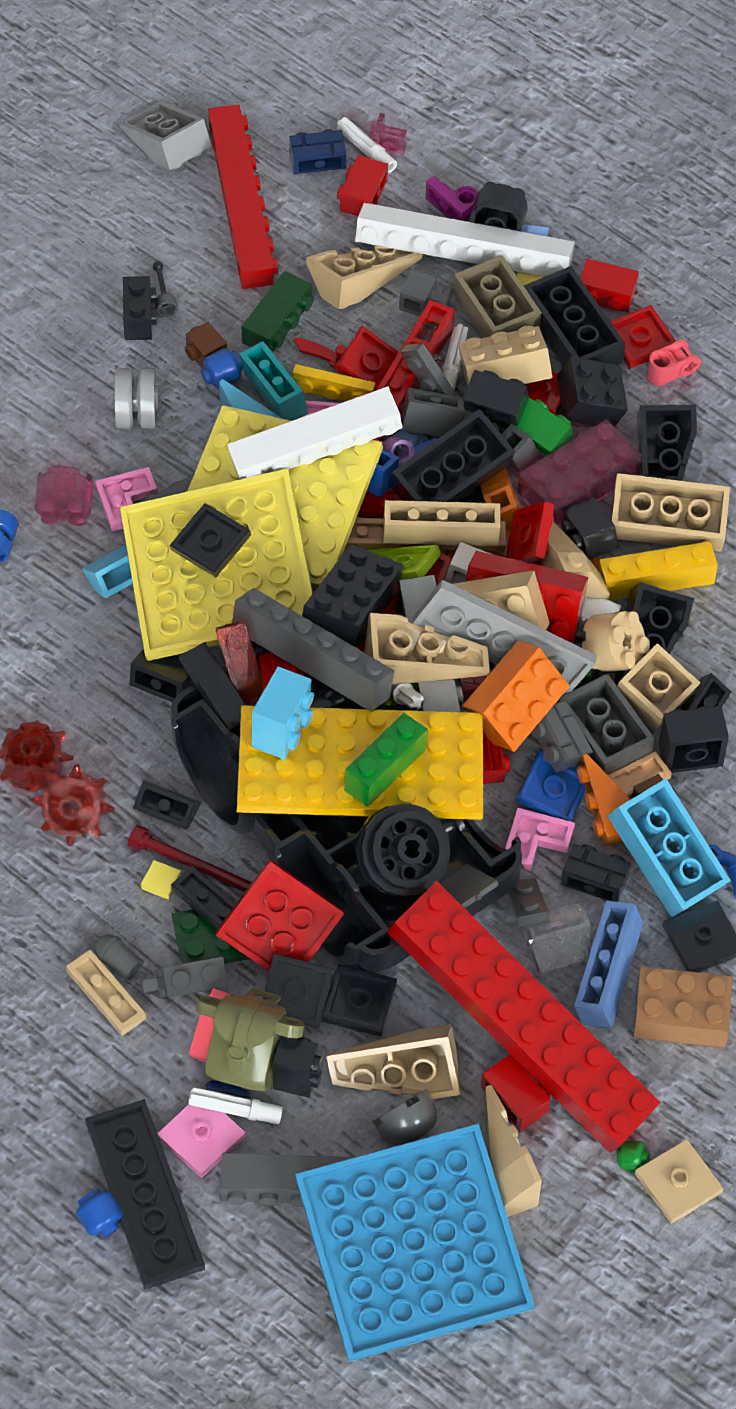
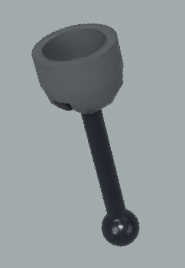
M156 261L153 264V269L157 272L161 294L156 298V310L160 316L169 317L178 311V304L176 298L166 292L162 274L163 264L160 261Z

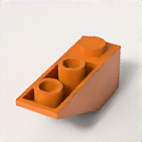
M505 467L480 486L486 503H500V521H505V531H510L514 510L521 507Z
M584 754L580 765L577 766V775L580 783H585L586 806L589 811L593 810L594 813L593 829L595 836L601 838L603 847L623 843V840L607 816L631 799L588 754Z

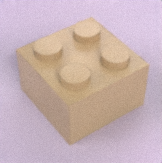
M657 643L623 677L617 687L643 723L655 733L662 725L663 713L677 710L692 695L700 682Z

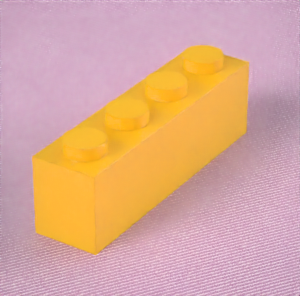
M711 541L599 559L598 571L602 575L610 593L609 598L604 599L612 601L629 598L630 590L639 582L668 591L714 584L718 564Z

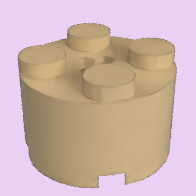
M634 611L595 614L584 625L583 631H587L586 640L582 641V648L597 655L596 664L592 668L599 669L600 672L631 670L644 657V654H647L650 650L649 639L645 637L639 616Z

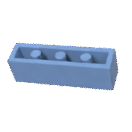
M614 901L605 902L574 1004V1008L583 1025L612 1028L643 926V920L635 904Z

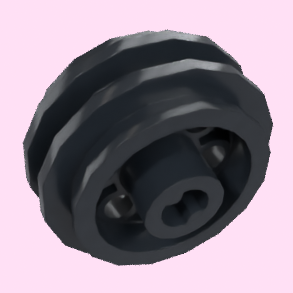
M410 803L386 806L370 815L359 830L355 846L357 865L365 880L379 892L395 897L417 895L427 891L446 872L450 857L448 834L440 819L426 808ZM398 821L404 824V831L402 833H398L395 829ZM383 837L388 840V845L385 848L380 847ZM406 842L409 843L411 846L408 850L410 854L409 857L406 856L404 853L407 850V847L405 845ZM386 859L392 862V869L390 871L383 863ZM407 867L413 870V875L409 879L404 875V870Z

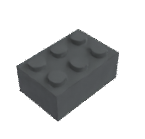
M608 674L560 697L557 703L567 702L593 750L590 757L607 775L654 751V736Z

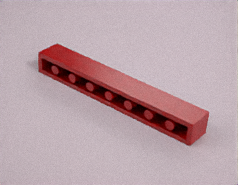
M240 105L208 108L209 129L241 288L271 286L274 284V274H278L276 257L271 258L270 254L274 253L272 237H267L266 232H269L268 217L262 215V212L265 211L263 195L258 196V191H261L259 175H254L253 172L257 170L255 155H250L249 153L252 150L251 135L245 134V131L248 130L247 116L241 114Z

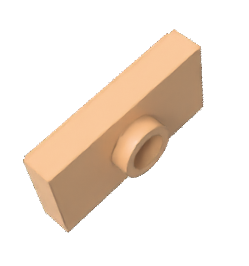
M654 751L608 776L631 799L635 785L657 774L663 780H668L671 778L672 773L658 753Z

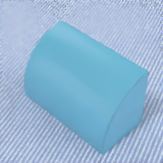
M126 544L82 568L92 587L103 598H108L133 584Z

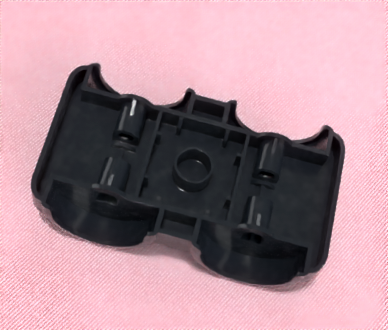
M260 645L222 667L246 706H256L263 693L259 654H265L266 651L270 653V651ZM304 673L305 677L311 679V692L314 693L310 708L366 709L311 675ZM195 684L178 694L171 706L173 740L190 780L208 807L230 829L241 834L253 832L273 857L276 864L344 910L345 914L321 944V947L336 961L348 966L358 964L364 970L371 972L384 971L409 957L410 954L387 931L425 892L417 895L395 897L379 892L365 880L357 865L355 846L359 830L369 816L237 812L240 726L229 731L209 707ZM438 818L448 834L450 845L447 869L438 883L445 876L451 875L468 864L496 879L499 886L482 896L481 900H476L465 908L473 916L508 894L520 880L522 862L521 840L519 837L514 838L511 842V848L504 849L489 839L473 819ZM399 821L395 825L398 833L404 831V824ZM385 837L382 838L381 848H385L388 845V840ZM406 842L405 845L407 847V850L404 853L406 856L409 857L410 854L408 850L411 846L409 843ZM386 859L383 863L390 871L392 869V862ZM410 867L405 868V877L409 879L413 875V870Z

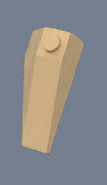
M376 245L372 251L360 250L359 247L351 248L350 253L337 254L336 250L325 251L307 257L306 264L320 297L334 308L344 309L368 297L421 260L423 254Z
M553 521L548 537L549 549L545 559L540 560L541 565L589 577L585 598H609L610 593L600 572Z
M369 614L364 653L394 670L392 684L488 676L490 673L488 647L455 635L451 637L434 632L435 628L425 625L424 628L409 623L408 618L400 615Z
M451 1024L423 1028L326 1055L332 1085L368 1091L377 1089L390 1091V1094L401 1095V1093L417 1095L427 1089L432 1099L461 1094L458 1057Z
M492 1085L485 1087L484 1095L488 1156L507 1217L538 1206L542 1179L525 1145L520 1147L518 1131L515 1126H507L508 1117L506 1110Z

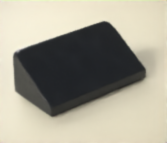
M712 673L707 674L698 680L700 684L683 703L680 710H694L703 706L723 707L732 691Z
M143 781L133 809L188 830L201 802L152 782Z

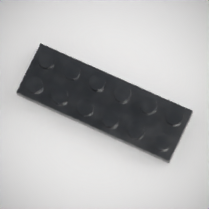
M145 1099L85 1118V1124L109 1192L113 1195L123 1212L120 1223L144 1290L205 1270L204 1260Z

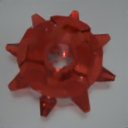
M38 720L22 723L20 728L16 730L7 728V735L0 750V759L4 760L5 766L0 779L2 781L9 780L14 787L26 789L28 792L50 789L58 784L63 770V762L74 759V756L62 752L61 743L66 733L64 731L53 732L48 725L40 723Z
M79 764L74 765L71 773H66L60 777L50 771L46 773L49 784L48 790L43 796L33 798V802L40 805L42 809V816L45 820L41 827L43 832L54 829V832L66 836L68 845H73L75 838L86 832L99 838L102 834L98 821L103 814L114 812L115 807L106 803L103 790L106 779L104 777L95 779L91 775L81 773ZM71 799L79 804L76 810L72 809L73 804H68Z

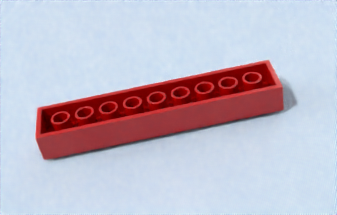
M437 881L388 929L387 933L609 1153L620 1147L661 1103Z

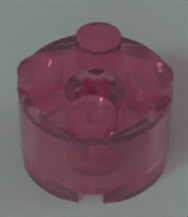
M52 466L48 468L45 474H42V471L39 472L37 475L34 509L41 516V522L52 525L58 521H69L70 524L75 526L84 525L86 518L91 514L94 485L92 476L87 473V477L80 474V469L71 466Z

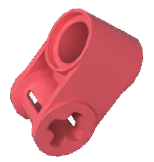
M684 339L677 340L673 344L651 353L646 377L651 384L663 386L695 372L699 368L701 360L698 356H694L688 349V343Z

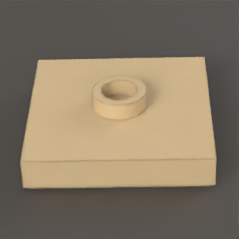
M687 1139L635 1170V1176L671 1224L720 1195L724 1189Z

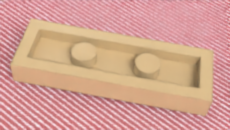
M91 949L66 966V972L121 1036L146 1020V1013Z

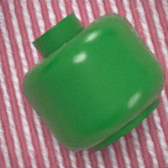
M625 1141L617 1149V1163L623 1170L635 1172L644 1163L650 1161V1152L646 1151V1146L643 1142Z

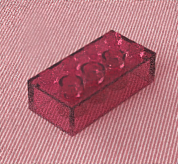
M605 420L519 472L517 493L529 506L543 501L554 504V522L559 526L561 521L564 520L562 508L590 497H594L598 502L614 492L617 473L640 476L642 455L608 420Z

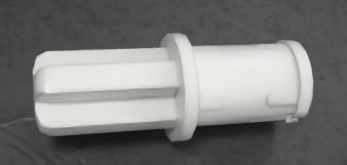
M410 683L392 684L390 695L397 704L406 705L410 709L415 708L417 710L422 707L421 702L424 698L414 690Z

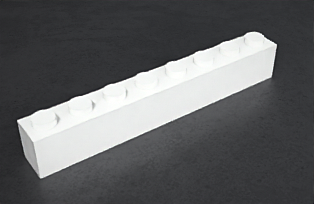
M364 203L360 211L355 238L356 242L480 264L503 255L513 271L544 277L571 266L575 244L574 241L369 203Z

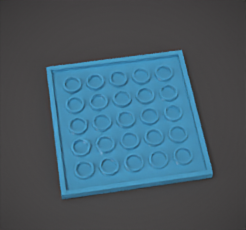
M479 1124L295 1174L296 1184L348 1363L535 1309Z

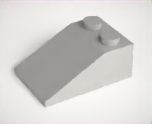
M159 101L119 123L120 128L155 164L169 170L179 168L183 162L201 156L203 151L212 147L204 118L163 101Z

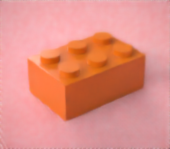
M518 640L462 706L469 713H479L483 716V732L494 745L515 752L570 686L540 647Z

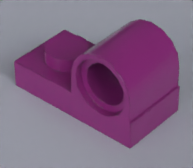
M435 176L426 181V200L445 217L469 222L478 193L475 188L462 186L452 192L447 184L440 182Z

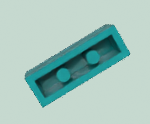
M264 341L239 353L245 376L275 414L289 421L308 414L302 389Z

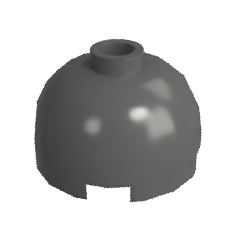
M425 1089L373 1120V1123L386 1141L392 1145L399 1146L428 1138L427 1133L435 1126L437 1120V1109L429 1092Z

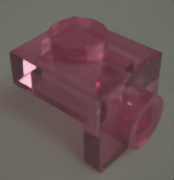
M380 113L377 122L373 121L371 124L369 136L373 137V141L381 145L386 152L404 155L407 130L386 126L385 114Z

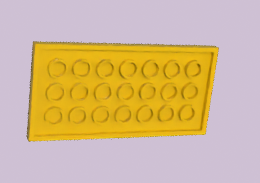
M241 705L237 812L370 816L386 806L410 803L426 808L437 818L483 820V716L479 713L310 708L313 711L312 720L307 728H302L297 748L290 750L284 760L252 747V711L255 706ZM403 713H406L428 729L426 750L367 807L344 791L345 769Z

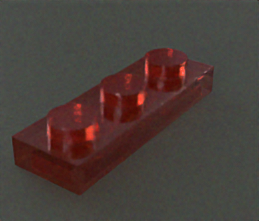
M245 620L216 627L217 637L232 685L246 706H256L263 693V685Z

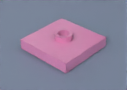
M189 1104L157 1133L159 1140L201 1179L222 1160V1153H230L246 1137V1132L225 1113Z

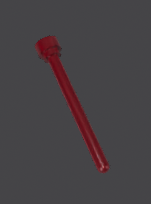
M138 824L134 827L128 839V847L137 851L150 849L185 866H193L199 872L245 892L252 883L249 880L154 839L153 834L149 833V829Z

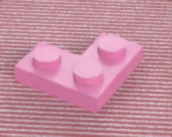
M149 467L95 481V488L112 532L123 529L120 507L132 505L134 501L157 493V487Z
M518 808L505 849L511 848L512 840L519 837L521 840V863L525 870L531 871L538 846L568 853L575 829V822Z

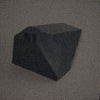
M640 405L637 413L640 476L682 481L697 434L696 405Z
M639 582L630 590L626 611H634L638 614L645 637L649 639L650 650L658 643L670 654L680 635L688 626L694 598ZM630 670L616 671L614 679L616 686Z

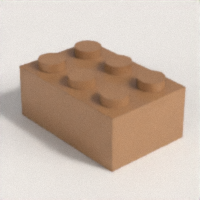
M641 966L637 984L633 1038L725 1048L729 1034L733 976Z

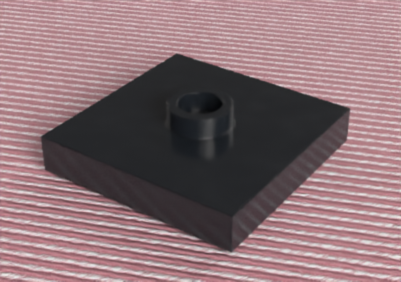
M204 503L169 546L173 552L216 578L252 534L248 528Z
M718 900L663 921V928L686 971L700 972L736 958V932Z
M273 954L265 992L281 996L280 1001L276 1005L284 1007L288 1017L299 1019L306 1026L319 1029L334 968Z
M338 964L323 1011L322 1022L382 1036L397 986V978Z

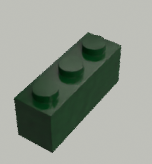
M283 271L241 326L242 343L253 347L264 341L272 353L276 348H280L285 341L287 333L290 329L294 330L302 313L308 311L313 304L312 283Z

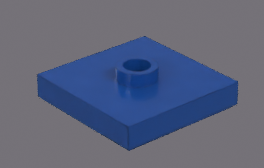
M539 749L515 801L537 813L572 822L585 793L586 786L585 783H580L577 769L574 767L555 772L552 765L545 760L543 751Z

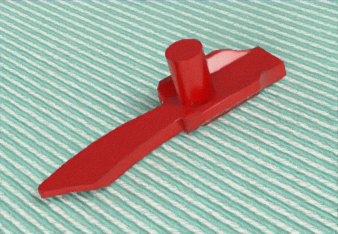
M294 338V342L300 352L324 359L334 368L346 349L345 346L338 345L335 352L316 342Z

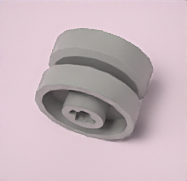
M116 368V429H131L134 425V412H138V423L141 429H156L157 411H159V389L156 386V369L141 368L138 372V385H134V376L131 368Z

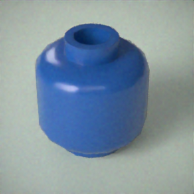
M222 348L204 358V369L200 370L207 385L212 383L214 387L219 389V382L222 379L232 384L240 379L241 371L244 369L234 350L230 352L228 349Z
M97 1188L78 1200L79 1207L76 1210V1216L89 1235L96 1236L102 1234L106 1238L120 1228L117 1222L120 1221L123 1212L109 1191L101 1192Z

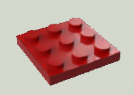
M269 859L215 933L216 936L270 971L273 954L309 962L345 912L342 908Z

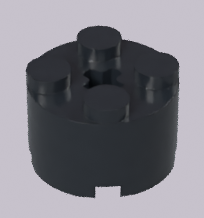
M485 183L476 195L469 222L522 232L528 211L524 191L505 184Z

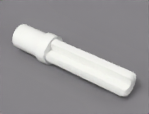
M343 117L337 122V130H342V134L362 151L367 158L388 163V174L396 168L397 161L347 117Z
M458 324L457 327L453 328L445 363L441 369L454 391L457 379H459L461 373L458 343H463L468 339L469 328L463 326V324Z
M193 1087L189 1095V1105L246 1117L252 1121L259 1120L279 1125L283 1106L261 1102L259 1099H247Z

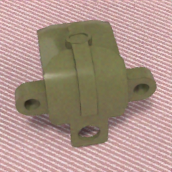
M251 989L245 996L232 994L230 996L226 995L223 999L210 996L199 997L196 1008L197 1013L214 1018V1027L205 1067L206 1076L216 1081L250 1090L264 1092L271 1090L273 1087V1061L280 1037L301 1038L305 1023L299 1019L288 1017L286 1009L276 1005L281 999L280 995L258 989ZM256 996L266 997L268 999H260Z

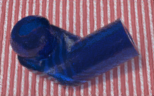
M210 1080L205 1084L206 1090L247 1099L251 1096V1093L243 1087L216 1080Z

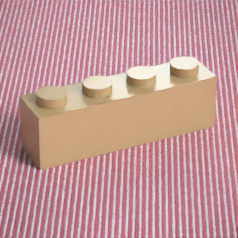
M385 500L383 543L459 545L460 542L472 546H498L500 503Z

